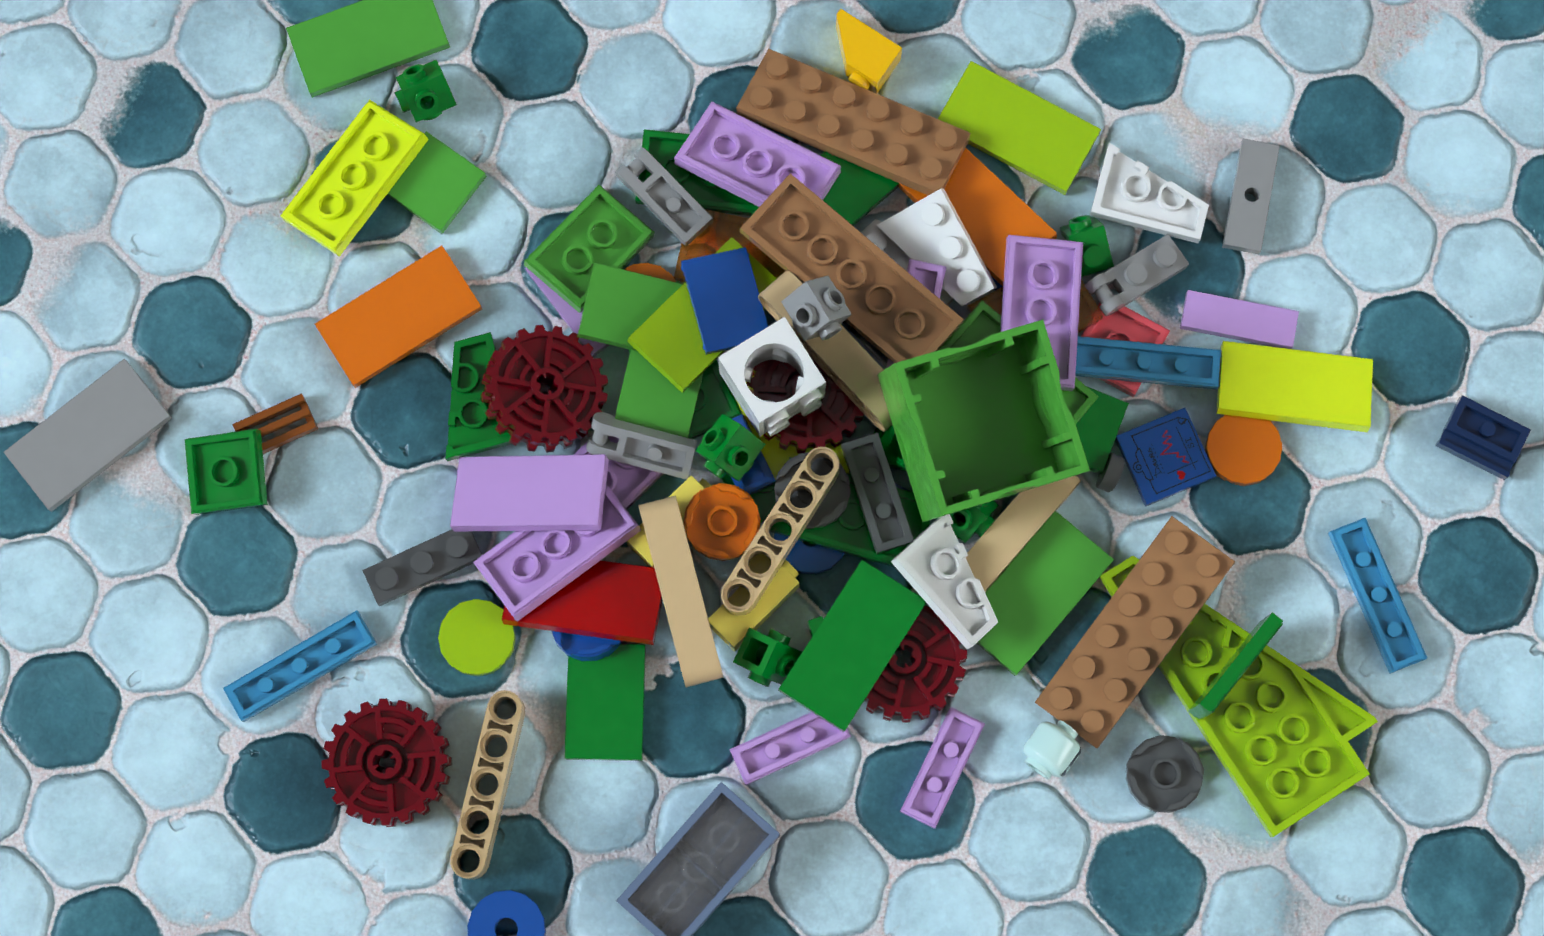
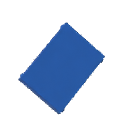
M746 247L681 261V270L684 273L706 355L730 350L768 327L763 306L758 299L759 292Z

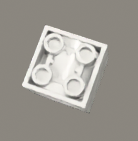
M785 317L718 357L720 375L759 436L766 432L773 436L789 426V418L799 412L806 416L822 405L820 399L825 397L826 381ZM766 360H778L789 363L801 376H798L795 394L781 402L759 399L749 390L746 382L750 383L753 368Z

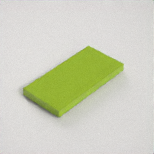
M970 61L938 117V120L969 132V145L1063 195H1066L1101 131L1100 128L973 61Z
M731 237L716 253L743 247ZM749 253V260L760 294L777 278ZM686 282L627 341L682 393L724 352L706 355Z

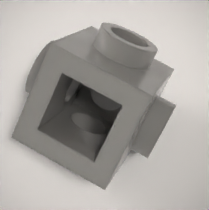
M829 276L806 281L781 301L792 319L794 328L801 334L804 341L819 336L822 340L831 338L842 330L840 323L852 315L845 304L842 293L836 289Z

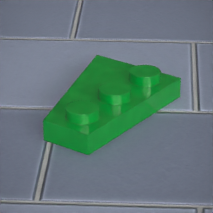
M491 332L454 342L451 405L448 417V444L446 445L445 457L447 461L512 444L510 443V434L505 432L500 435L495 430L498 425L496 419L488 420L485 412L489 409V403L482 402L481 398L482 392L485 391L482 378L490 358L496 350Z

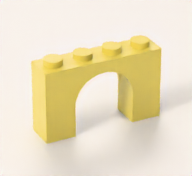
M691 475L669 496H676L683 525L686 507L692 497L700 490L711 486L703 478L698 482ZM642 523L639 526L641 531L626 542L649 567L654 568ZM763 554L754 556L749 563L750 570L757 574L767 572L771 566V560ZM785 559L761 599L750 613L737 616L731 614L722 604L708 618L710 628L735 652L741 646L749 627L757 630L799 588V581L796 579L799 575L798 571ZM739 587L728 598V601L733 606L741 607L749 601L750 592L744 587Z

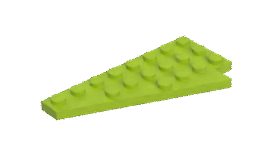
M1135 556L1129 557L1099 577L1111 596L1115 594L1139 561ZM1206 604L1203 605L1158 666L1187 712L1250 634ZM1266 645L1212 714L1198 720L1189 713L1270 837L1276 836L1370 775L1348 741L1377 723L1376 718L1268 645Z

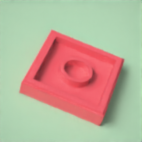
M1099 303L1081 337L1163 344L1170 330L1125 306L1106 317L1099 308L1102 305ZM1100 379L1132 397L1135 396L1142 383Z

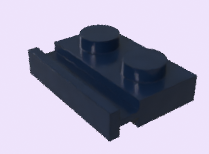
M1462 395L1458 398L1443 429V433L1435 446L1505 480L1509 477L1510 470L1516 462L1531 429Z

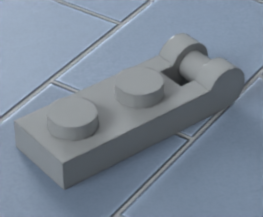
M642 147L634 154L636 159L627 167L622 165L615 174L685 246H688L713 223V218ZM644 170H647L652 175L642 183L637 177Z
M1169 234L1106 272L1095 276L1085 284V288L1090 295H1096L1102 304L1099 308L1107 317L1182 272L1189 263ZM1112 284L1119 294L1114 296L1108 286Z
M598 412L594 414L591 424L594 433L588 438L586 450L590 454H605L609 460L688 479L697 440L617 420L609 413ZM608 436L619 438L618 443L610 442Z

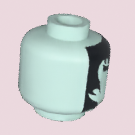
M1061 720L1056 725L1051 722H1042L1024 744L1023 751L1027 756L1024 762L1048 780L1052 776L1063 777L1081 754V747L1075 740L1078 733Z

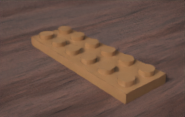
M769 48L736 107L737 114L926 195H930L941 188L945 189L970 139V133Z
M791 173L740 228L741 234L781 268L794 274L802 283L829 276L836 289L842 293L845 304L852 314L844 321L893 363L938 351L963 323L964 319Z
M1171 516L1035 703L1056 719L1071 726L1080 737L1098 749L1234 565L1235 561Z

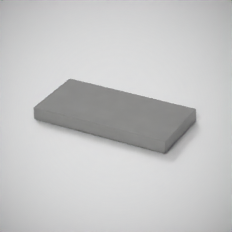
M123 359L4 451V454L46 508L52 512L171 420L172 417L128 361Z

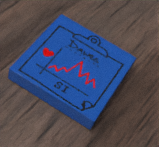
M1186 408L1126 431L1115 438L1145 507L1216 477Z

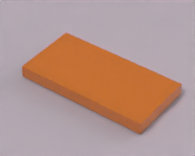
M965 148L944 190L990 275L1003 286L1007 236L1017 235L1056 239L1057 232ZM899 183V188L914 203L928 196Z
M441 245L315 323V326L352 385L357 388L481 311L482 306Z

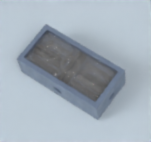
M720 782L616 901L655 936H693L780 837V833L725 784Z

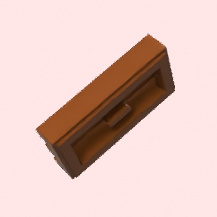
M302 393L232 424L236 432L244 431L300 407L301 410L258 429L261 430V437H264L304 418L307 421L304 425L263 442V454L318 430Z

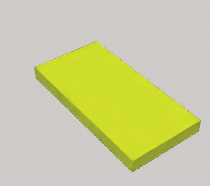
M369 100L280 216L285 222L340 257L429 139L421 131Z
M1229 341L1222 342L1216 414L1359 432L1369 431L1371 427L1373 359Z

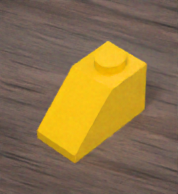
M840 8L836 14V31L845 74L849 77L850 83L877 94L900 62L902 47Z

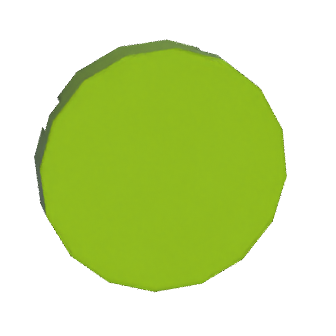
M473 599L459 603L447 613L441 622L438 640L441 653L450 666L463 674L479 677L494 673L505 664L514 651L516 635L514 626L503 624L502 608L491 601Z

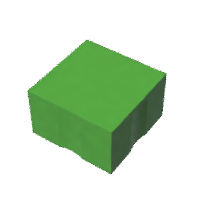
M1043 320L992 334L972 345L944 348L900 361L877 374L922 522L1090 471L1074 417L1070 413L1062 395L1060 372Z

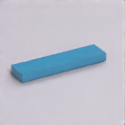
M1078 336L1075 376L1216 390L1219 386L1221 350Z
M1366 518L1330 531L1328 535L1389 674L1427 659Z
M356 610L225 686L223 689L240 720L245 722L376 646L377 642L361 614Z

